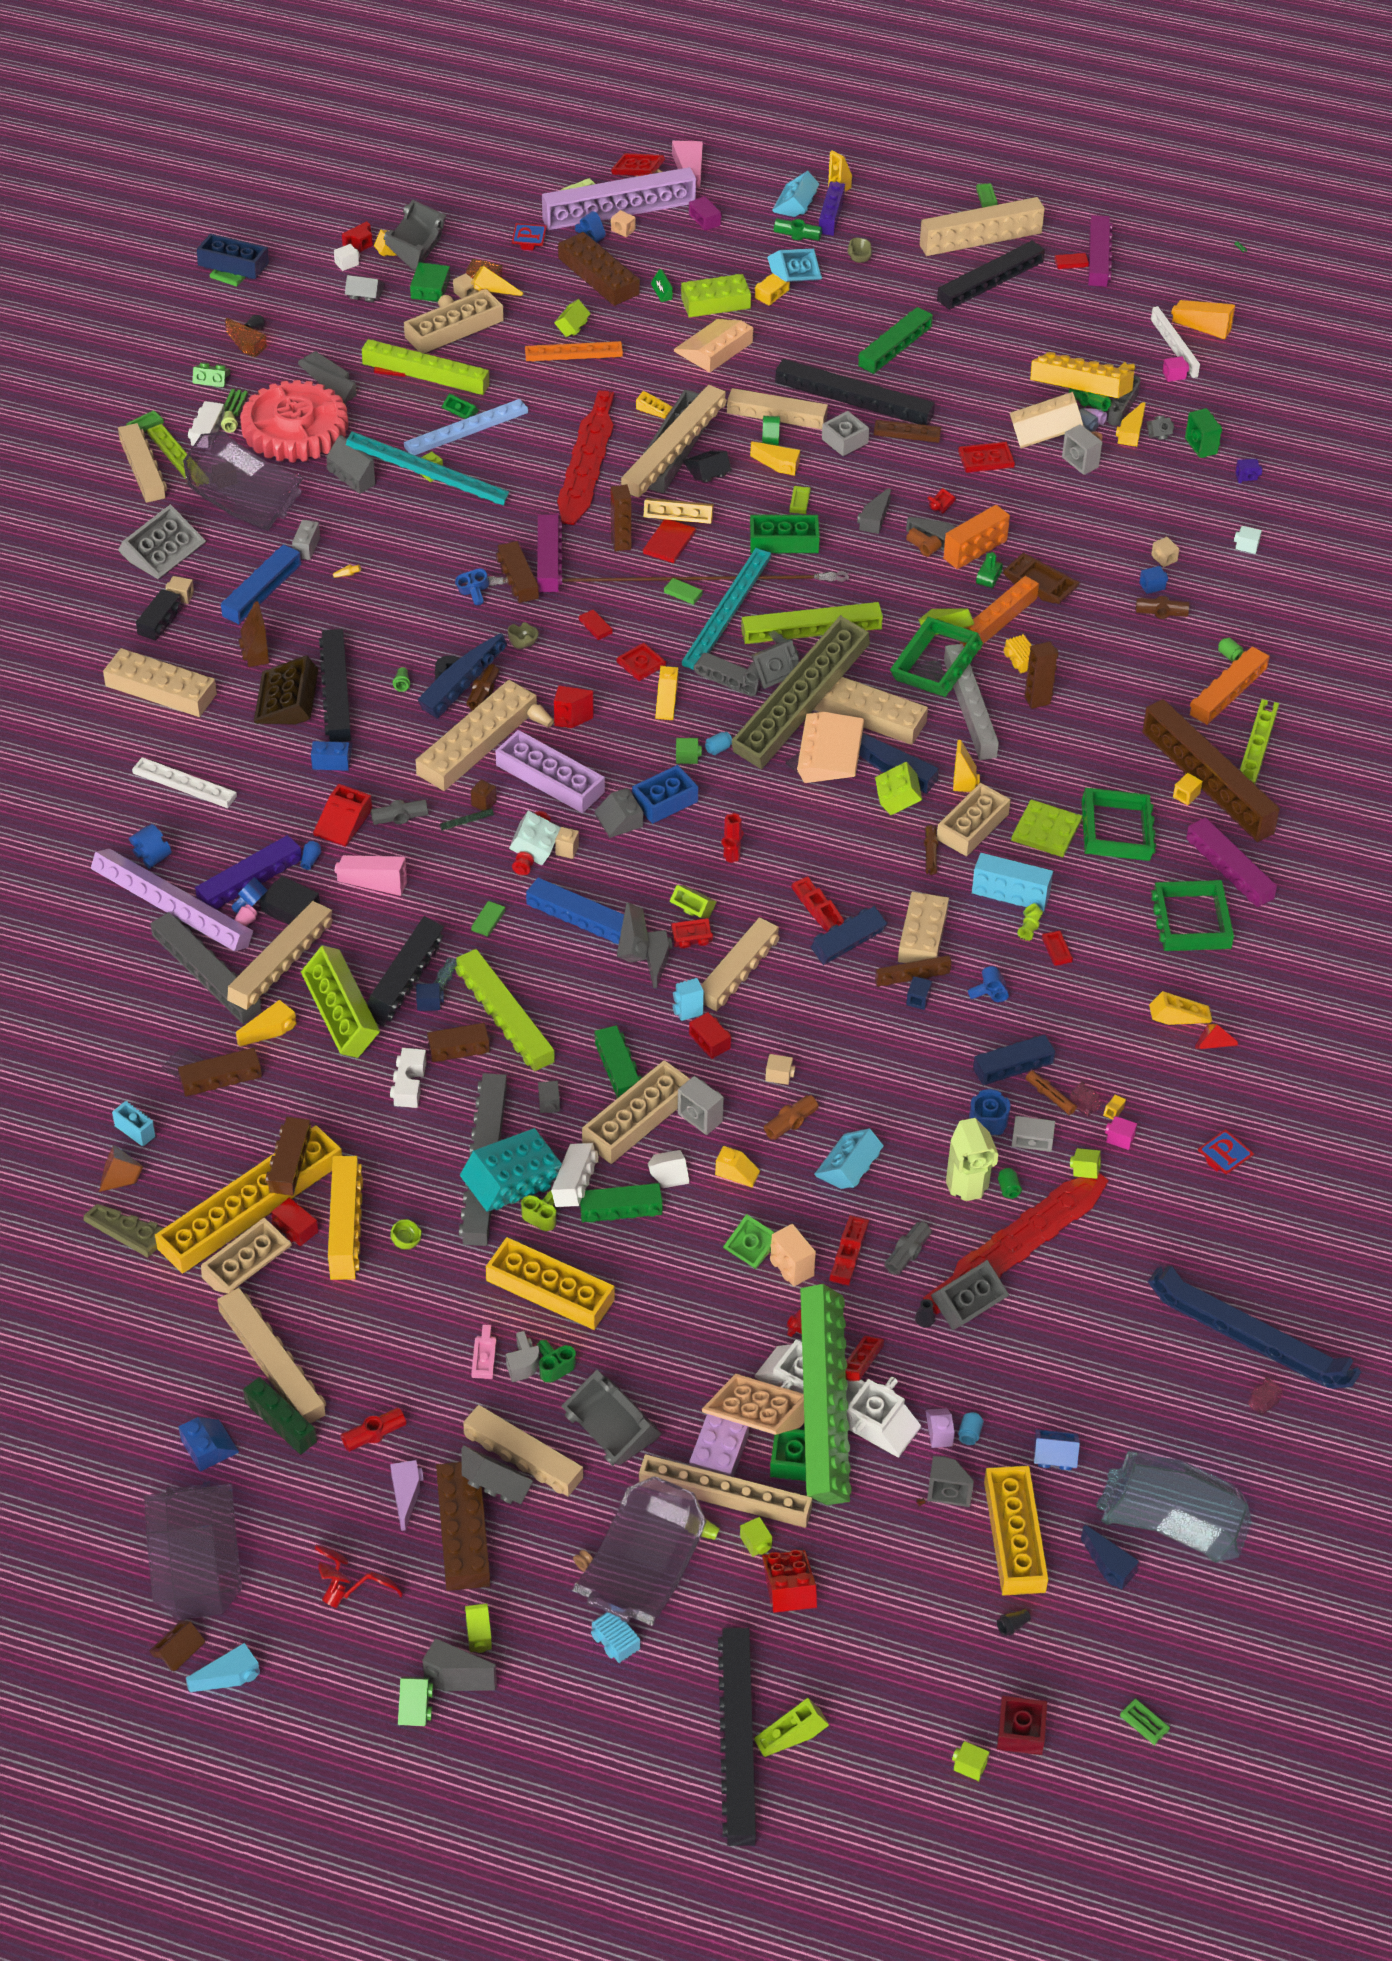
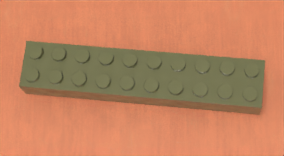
M840 615L731 740L733 752L762 770L806 719V714H810L869 646V632Z

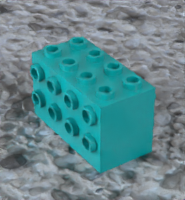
M534 1128L474 1150L464 1166L460 1177L486 1212L494 1209L499 1210L509 1203L514 1204L525 1196H533L540 1191H547L551 1187L553 1179L558 1175L562 1163Z

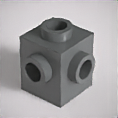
M1162 415L1156 416L1155 420L1148 421L1149 438L1158 437V440L1167 439L1168 435L1173 434L1174 424L1171 418H1165Z

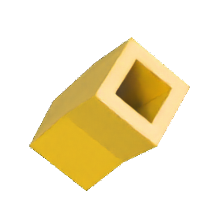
M1114 1095L1106 1105L1103 1116L1112 1120L1114 1116L1118 1117L1125 1107L1126 1099Z

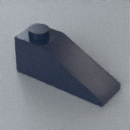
M1086 1524L1083 1526L1081 1540L1102 1576L1109 1584L1122 1590L1137 1573L1139 1561Z

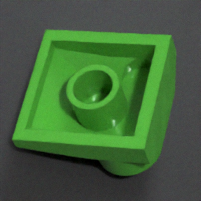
M746 1214L723 1248L754 1269H757L769 1252H771L772 1234L775 1232Z

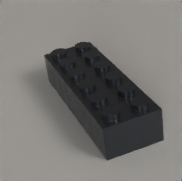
M423 916L370 995L367 1006L377 1024L384 1027L387 1021L391 1022L396 1014L395 1010L401 1008L405 1001V995L411 993L414 987L413 983L419 981L423 968L426 969L431 962V956H435L438 952L439 944L444 937L442 934L444 926Z

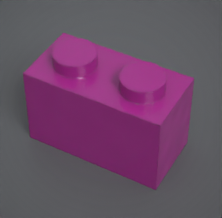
M705 196L689 202V215L704 231L721 225V211Z

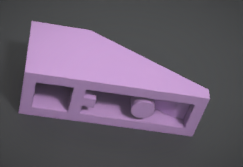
M416 1460L390 1464L401 1531L407 1528L420 1492V1481H424L422 1468L417 1467Z

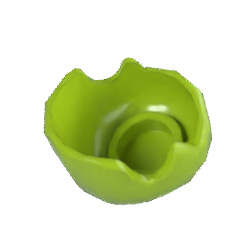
M409 1219L399 1220L391 1229V1240L396 1247L402 1250H410L420 1242L421 1229Z

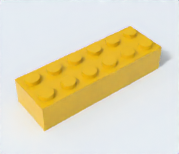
M1046 352V354L1032 360L1030 380L1120 398L1133 391L1134 371H1129L1126 367L1115 368L1111 364L1101 365L1097 361L1086 362L1082 358L1072 359L1068 355L1058 356L1054 352Z
M333 1156L328 1242L331 1280L355 1279L356 1271L360 1270L358 1254H360V1221H362V1209L360 1207L362 1205L361 1189L363 1188L362 1164H358L357 1156Z
M506 1237L486 1265V1281L592 1330L596 1329L615 1300L614 1285Z
M1029 1466L986 1468L984 1485L1002 1595L1046 1593L1048 1574Z

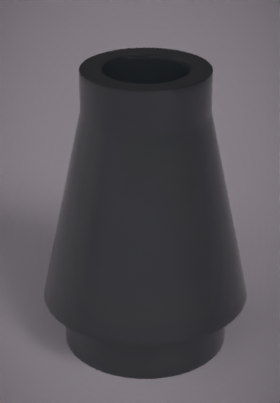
M253 315L244 324V330L251 332L263 329L265 325L264 318L261 315Z
M929 1299L921 1301L920 1307L915 1314V1321L920 1327L928 1328L935 1322L933 1303Z
M1022 1609L1017 1612L1001 1615L1000 1619L997 1620L998 1630L1004 1636H1011L1025 1623L1030 1621V1614L1026 1609Z

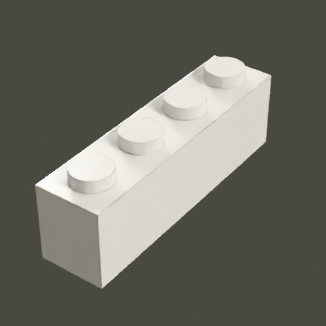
M593 1143L570 1144L552 1187L555 1207L579 1206L581 1199L584 1198L586 1186L589 1185L590 1176L594 1173L595 1163H598V1152L595 1151Z

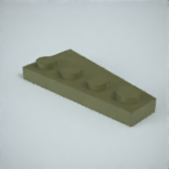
M96 1204L84 1214V1221L147 1258L157 1250L155 1234L164 1229L158 1227V1223L152 1221L146 1223L133 1215L124 1216L121 1215V1211Z

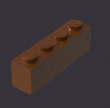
M628 484L611 486V541L615 552L631 550V495Z
M518 541L498 545V553L495 554L497 563L501 564L502 573L506 574V581L508 586L511 585L513 597L517 598L518 603L539 599L538 584Z
M1051 641L1030 647L1024 698L1031 709L1051 704L1053 684L1055 683L1054 676L1057 670L1056 661L1059 657L1056 647L1054 648Z
M255 1048L177 1067L185 1097L262 1077Z
M286 1117L285 1123L281 1124V1137L275 1144L276 1154L271 1157L270 1161L271 1171L266 1174L265 1182L269 1186V1193L294 1195L312 1132L309 1119Z

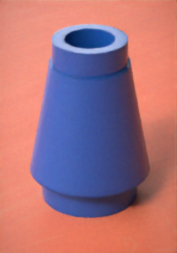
M309 841L304 845L300 864L303 869L310 870L320 856L321 846L318 843Z

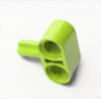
M552 1191L543 1200L528 1195L521 1201L522 1218L543 1231H551L556 1227V1210L553 1207L555 1203Z

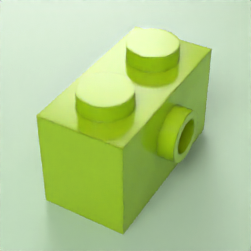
M577 299L565 308L554 324L565 337L571 334L574 336L581 330L580 327L588 321L587 318L591 313Z
M676 885L669 902L683 908V912L691 916L696 915L700 918H710L717 901L686 885Z

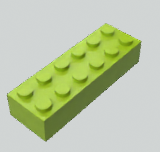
M322 945L302 969L301 974L340 1054L359 1058L380 1030L340 950Z

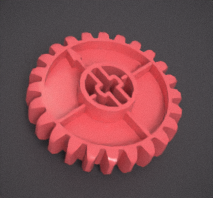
M294 380L291 384L288 381H281L279 386L270 384L268 390L262 388L258 390V395L254 394L249 397V402L244 404L240 415L242 435L246 439L248 446L253 447L256 453L261 454L264 452L265 458L275 456L276 461L280 462L284 459H288L289 462L293 463L296 462V459H301L302 462H305L311 456L314 459L320 458L321 452L328 454L338 436L342 435L345 438L349 425L347 407L343 403L342 398L339 395H335V391L328 388L325 390V385L323 384L313 386V381H306L304 384H301L300 380Z

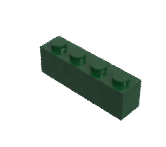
M260 1377L243 1389L245 1404L300 1455L317 1443L315 1428Z

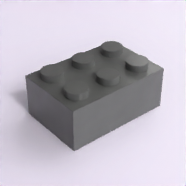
M988 1260L931 1294V1297L952 1330L962 1326L1009 1296Z

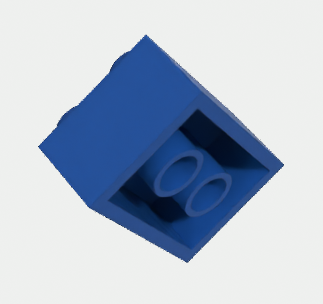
M676 765L632 786V795L642 809L643 814L653 824L697 803L698 786L679 765Z

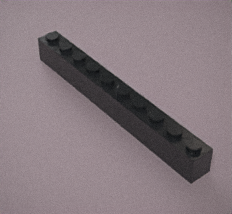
M783 359L776 369L775 383L920 425H928L934 415L935 402L786 359Z
M722 1628V1637H718V1651L722 1650V1657H718V1671L723 1670V1677H719V1691H723V1697H719V1711H724V1718H720V1732H724V1738H720V1752H725V1759H721V1773H725V1780H721V1794H726V1801H722V1816H726L727 1823H722V1837H727V1846H755L756 1827L749 1628Z

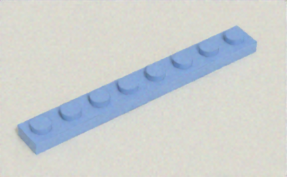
M517 399L405 441L404 447L410 454L417 455L527 414L528 407L521 399Z

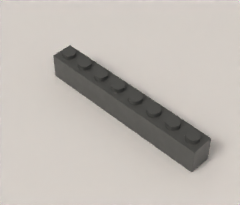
M168 912L150 923L152 936L242 1024L261 1013L260 1004L262 1002L260 998L247 1010L227 1000L228 986L237 978V975L234 972H230L225 963L219 961L214 953L204 946L200 939H196L191 930L185 928L177 917Z

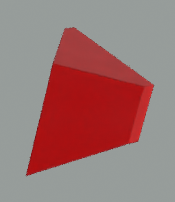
M1207 1024L1195 1044V1049L1238 1046V1041L1218 1024Z

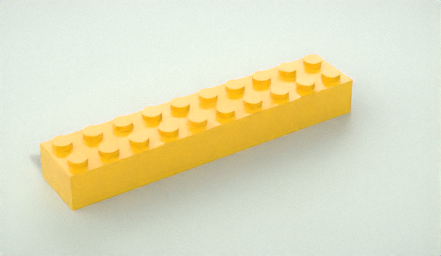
M315 1125L311 1128V1136L293 1196L269 1193V1186L265 1180L267 1172L271 1171L270 1161L271 1157L275 1156L276 1153H274L155 1234L157 1249L182 1274L269 1215L272 1210L288 1198L292 1199L332 1171L333 1156H342V1149Z

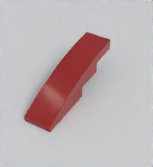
M808 876L792 883L791 887L800 901L826 932H829L828 930L836 924L838 926L843 924L844 919L831 899L827 900L820 888L816 889Z
M849 1216L829 1281L850 1285L865 1239L869 1219Z

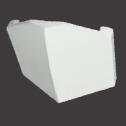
M681 1150L653 1155L648 1163L650 1174L660 1183L662 1188L689 1184L686 1161Z

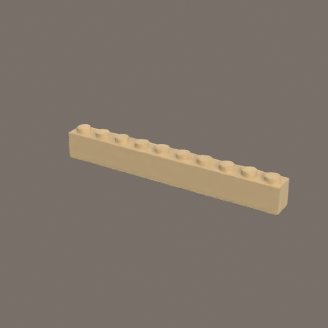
M708 385L623 475L621 485L628 484L630 494L639 498L645 493L648 487L657 480V477L664 473L669 464L674 462V459L683 452V449L690 445L693 438L698 436L700 431L708 425L709 421L717 415L718 411L725 407V391Z

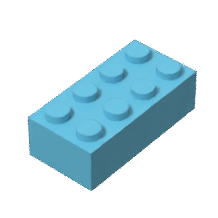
M980 853L974 869L972 894L1023 907L1036 903L1044 912L1050 896L1053 871Z

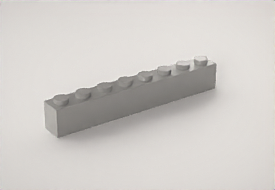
M963 644L945 646L944 663L947 671L963 650ZM969 664L953 688L979 760L997 758L999 742L971 665Z

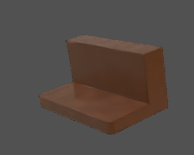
M181 1620L149 1651L154 1658H162L171 1671H176L205 1643V1640L191 1621Z

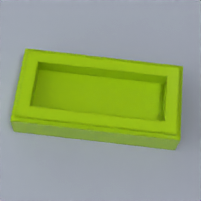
M794 486L790 513L806 514L810 487Z

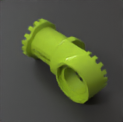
M1036 903L1025 908L1023 912L1025 916L1023 926L1017 932L1018 937L1020 936L1025 941L1032 940L1033 933L1040 924L1038 920L1043 912Z

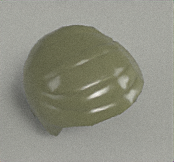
M853 238L850 240L847 253L854 262L864 263L872 256L871 243L864 238Z
M523 622L520 627L515 624L508 627L509 641L517 649L532 646L538 638L539 632L537 628L526 622Z

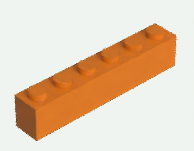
M1024 576L973 619L974 625L964 628L977 632L984 644L1037 599L1039 583ZM960 641V644H963L965 647L967 643Z
M1253 646L1248 651H1244L1237 661H1233L1231 666L1227 670L1225 669L1218 679H1214L1207 689H1203L1201 694L1191 701L1190 716L1208 725L1267 669L1270 656Z

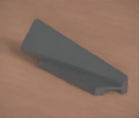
M314 351L298 361V365L319 384L325 385V389L334 390L335 395H339L344 404L357 396L356 383L349 379V372L318 352Z

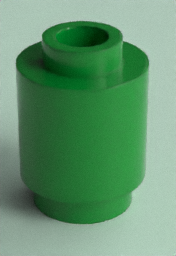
M1012 1168L1002 1169L998 1174L1002 1195L1005 1198H1016L1022 1191L1018 1175Z

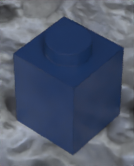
M914 976L907 993L906 1005L925 1010L931 994L932 981Z
M439 983L416 984L417 1011L440 1010V1003L444 1002V991H440Z

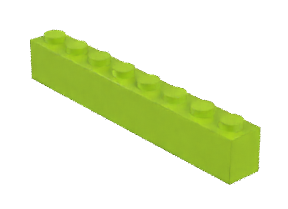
M370 339L362 347V364L405 373L407 376L484 395L489 387V370Z
M879 602L746 616L742 617L741 631L745 644L774 641L769 636V632L773 630L786 639L823 636L840 615L866 631L882 629L883 615Z
M474 949L457 957V966L455 967L457 975L459 977L462 976L468 989H472L477 1001L484 1005L486 1013L488 1015L491 1014L497 1027H501L505 1038L510 1040L517 1053L520 1052L523 1056L525 1064L527 1066L530 1065L535 1072L554 1063V1049L478 950Z

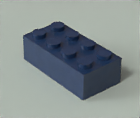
M210 233L197 248L198 266L248 277L249 279H256L269 264L268 247Z

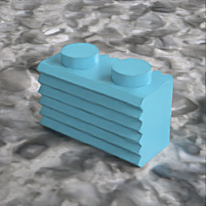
M697 978L687 980V982H680V984L677 983L676 991L673 992L675 1001L673 1011L675 1015L679 1016L681 1021L703 1015L704 991Z
M128 1101L123 1102L112 1112L114 1126L141 1146H145L155 1137L153 1120L142 1114V1111L139 1112V1109L136 1110V1107H133Z
M615 1608L592 1622V1637L596 1642H602L609 1658L612 1659L614 1657L618 1663H621L622 1660L639 1651L640 1638L624 1621L621 1615L618 1614Z

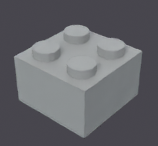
M849 411L822 425V440L842 456L868 444L869 427Z
M1079 424L1065 432L1062 458L1085 475L1099 467L1102 441Z
M693 1076L678 1089V1115L705 1135H708L723 1122L724 1097L718 1091L710 1088L703 1080Z

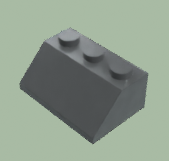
M340 435L327 455V469L349 485L351 489L361 494L375 485L374 460L363 451L347 446V439Z
M463 1445L461 1449L462 1476L469 1480L467 1484L477 1489L482 1486L485 1488L484 1491L494 1497L496 1494L501 1495L500 1499L509 1504H512L513 1501L521 1504L533 1481L514 1468Z

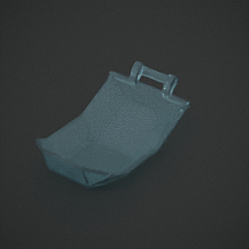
M1132 1451L1127 1452L1121 1469L1109 1470L1107 1475L1109 1479L1102 1497L1096 1503L1097 1508L1104 1511L1101 1520L1106 1525L1116 1523L1157 1531L1204 1553L1215 1563L1235 1559L1240 1556L1251 1525L1249 1506L1243 1493L1230 1482L1182 1460Z

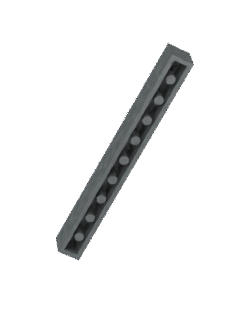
M483 1073L482 1081H478L480 1097L476 1096L478 1112H474L476 1128H472V1140H474V1143H470V1155L476 1149L501 1140L507 1091V1075ZM468 1187V1191H464L463 1204H466V1207L461 1210V1220H464V1222L459 1225V1236L463 1238V1245L487 1246L492 1210L486 1212Z

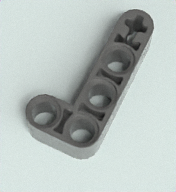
M1134 375L1133 391L1120 398L1113 399L1109 407L1107 419L1110 425H1120L1137 398L1141 381L1138 376Z
M703 653L694 665V671L698 675L748 696H755L761 687L754 662L750 664L748 669H745L712 654Z

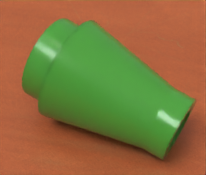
M404 667L397 670L393 680V686L399 692H404L410 687L408 670Z

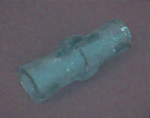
M448 957L444 966L437 972L438 975L434 983H439L440 991H443L447 982L452 979V973L457 966L456 959L454 958L451 960V957Z

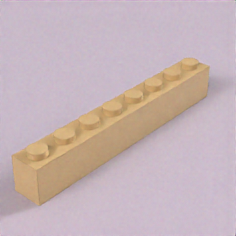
M312 901L228 986L227 1000L246 1010L252 1004H255L259 997L266 993L274 982L279 980L280 975L284 971H288L291 964L295 960L297 961L301 954L308 950L316 939L320 938L322 932L331 926L333 921L331 918L332 910Z
M237 1288L218 1298L219 1312L279 1395L310 1424L326 1416V1402L322 1395H317L311 1380L307 1381L302 1368L299 1365H295L292 1354L284 1350L281 1339L273 1335L270 1324L262 1320L259 1309L251 1305L252 1302L248 1294H243L240 1288Z
M646 1454L639 1471L640 1485L804 1528L807 1527L812 1510L811 1497Z

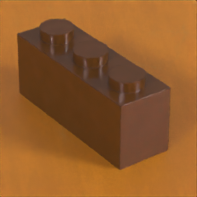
M485 1023L427 1032L428 1048L432 1062L490 1053Z

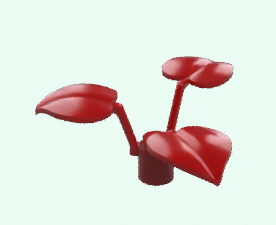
M315 1544V1550L333 1559L336 1563L335 1568L323 1562L318 1564L322 1579H332L322 1598L328 1605L338 1608L343 1597L347 1599L367 1579H372L396 1590L400 1597L403 1596L399 1587L391 1579L373 1571L367 1573L346 1592V1586L339 1581L350 1584L351 1580L339 1572L341 1563L347 1565L348 1560L335 1550Z

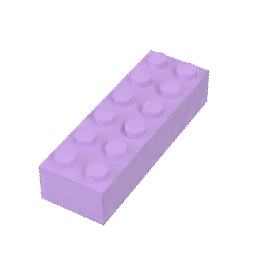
M517 730L496 750V766L581 813H584L605 793L604 776L520 730Z

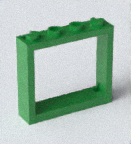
M927 617L890 671L896 681L946 697L967 666L972 662L974 656L981 649L983 642L977 632ZM936 633L967 643L939 683L908 673Z
M1085 787L1081 799L1085 854L1150 861L1152 854H1155L1156 843H1154L1155 829H1153L1154 816L1151 815L1153 804L1150 802V795ZM1094 805L1141 811L1143 845L1097 840L1095 835Z
M1222 880L1155 882L1154 890H1151V901L1155 903L1153 912L1154 915H1157L1156 928L1160 929L1159 942H1162L1164 951L1232 948L1234 935ZM1213 896L1220 933L1171 934L1164 897Z

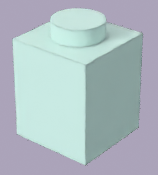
M1241 526L1240 532H1236L1234 542H1237L1236 549L1256 554L1262 530Z

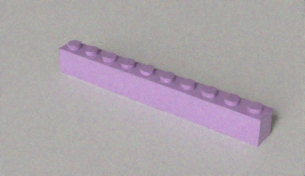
M111 849L95 852L91 865L92 870L163 911L170 912L182 922L233 951L249 947L253 930Z

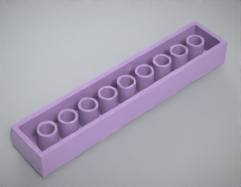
M688 167L542 194L543 222L547 226V230H553L580 224V220L591 211L596 212L602 221L611 219L620 210L634 215L689 205L690 201L695 200L696 177L691 168Z

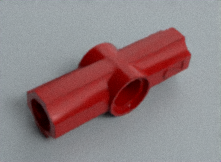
M736 813L726 815L724 837L721 841L724 847L723 857L730 863L739 861L741 856V840L744 836L742 819Z
M396 1408L379 1417L369 1416L362 1425L340 1434L344 1447L350 1452L367 1443H379L384 1435L407 1425L401 1409Z

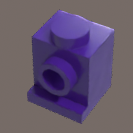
M1257 459L1237 460L1235 473L1238 483L1257 480L1258 476L1262 475V466H1259Z

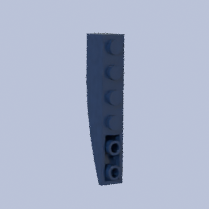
M500 633L483 642L444 671L418 698L422 710L437 719L445 713L447 708L481 675L483 670L504 651L507 646L504 635Z
M862 733L859 755L883 773L907 762L917 773L920 791L926 794L938 781L939 768Z

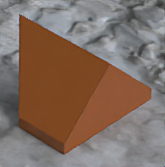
M113 1146L105 1162L99 1192L136 1184L143 1166L117 1146Z

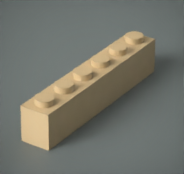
M734 388L731 389L727 400V413L758 419H763V416H780L781 423L822 429V425L827 419L828 404Z
M137 423L118 427L120 442L145 502L164 499L167 486L165 481H162L161 471H157L158 465L156 460H153V452L149 450V443L145 439L143 429H140Z
M760 917L702 983L701 986L704 991L703 1005L717 1012L721 1006L727 1003L728 997L737 991L738 986L742 981H746L751 970L757 968L762 957L765 958L769 949L778 943V926Z
M480 1405L463 1422L464 1434L469 1440L480 1443L487 1451L495 1452L504 1461H510L522 1472H528L539 1482L551 1486L557 1493L569 1496L583 1479V1467Z

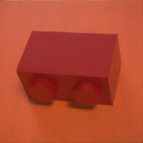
M709 1012L689 1022V1035L711 1059L731 1049V1034Z
M288 1198L271 1211L272 1225L278 1231L281 1230L286 1234V1237L291 1242H295L299 1246H302L318 1233L317 1220L291 1198Z

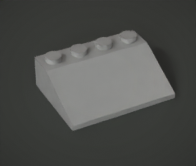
M170 504L123 540L118 551L130 563L153 577L160 579L202 546L206 540Z

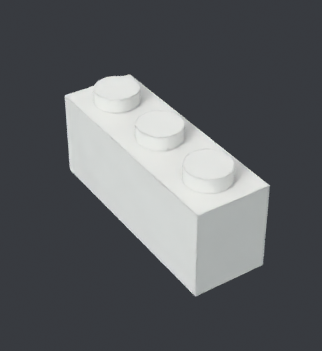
M204 401L203 406L199 408L197 418H194L193 427L188 432L191 446L211 448L221 427L225 413L224 404Z

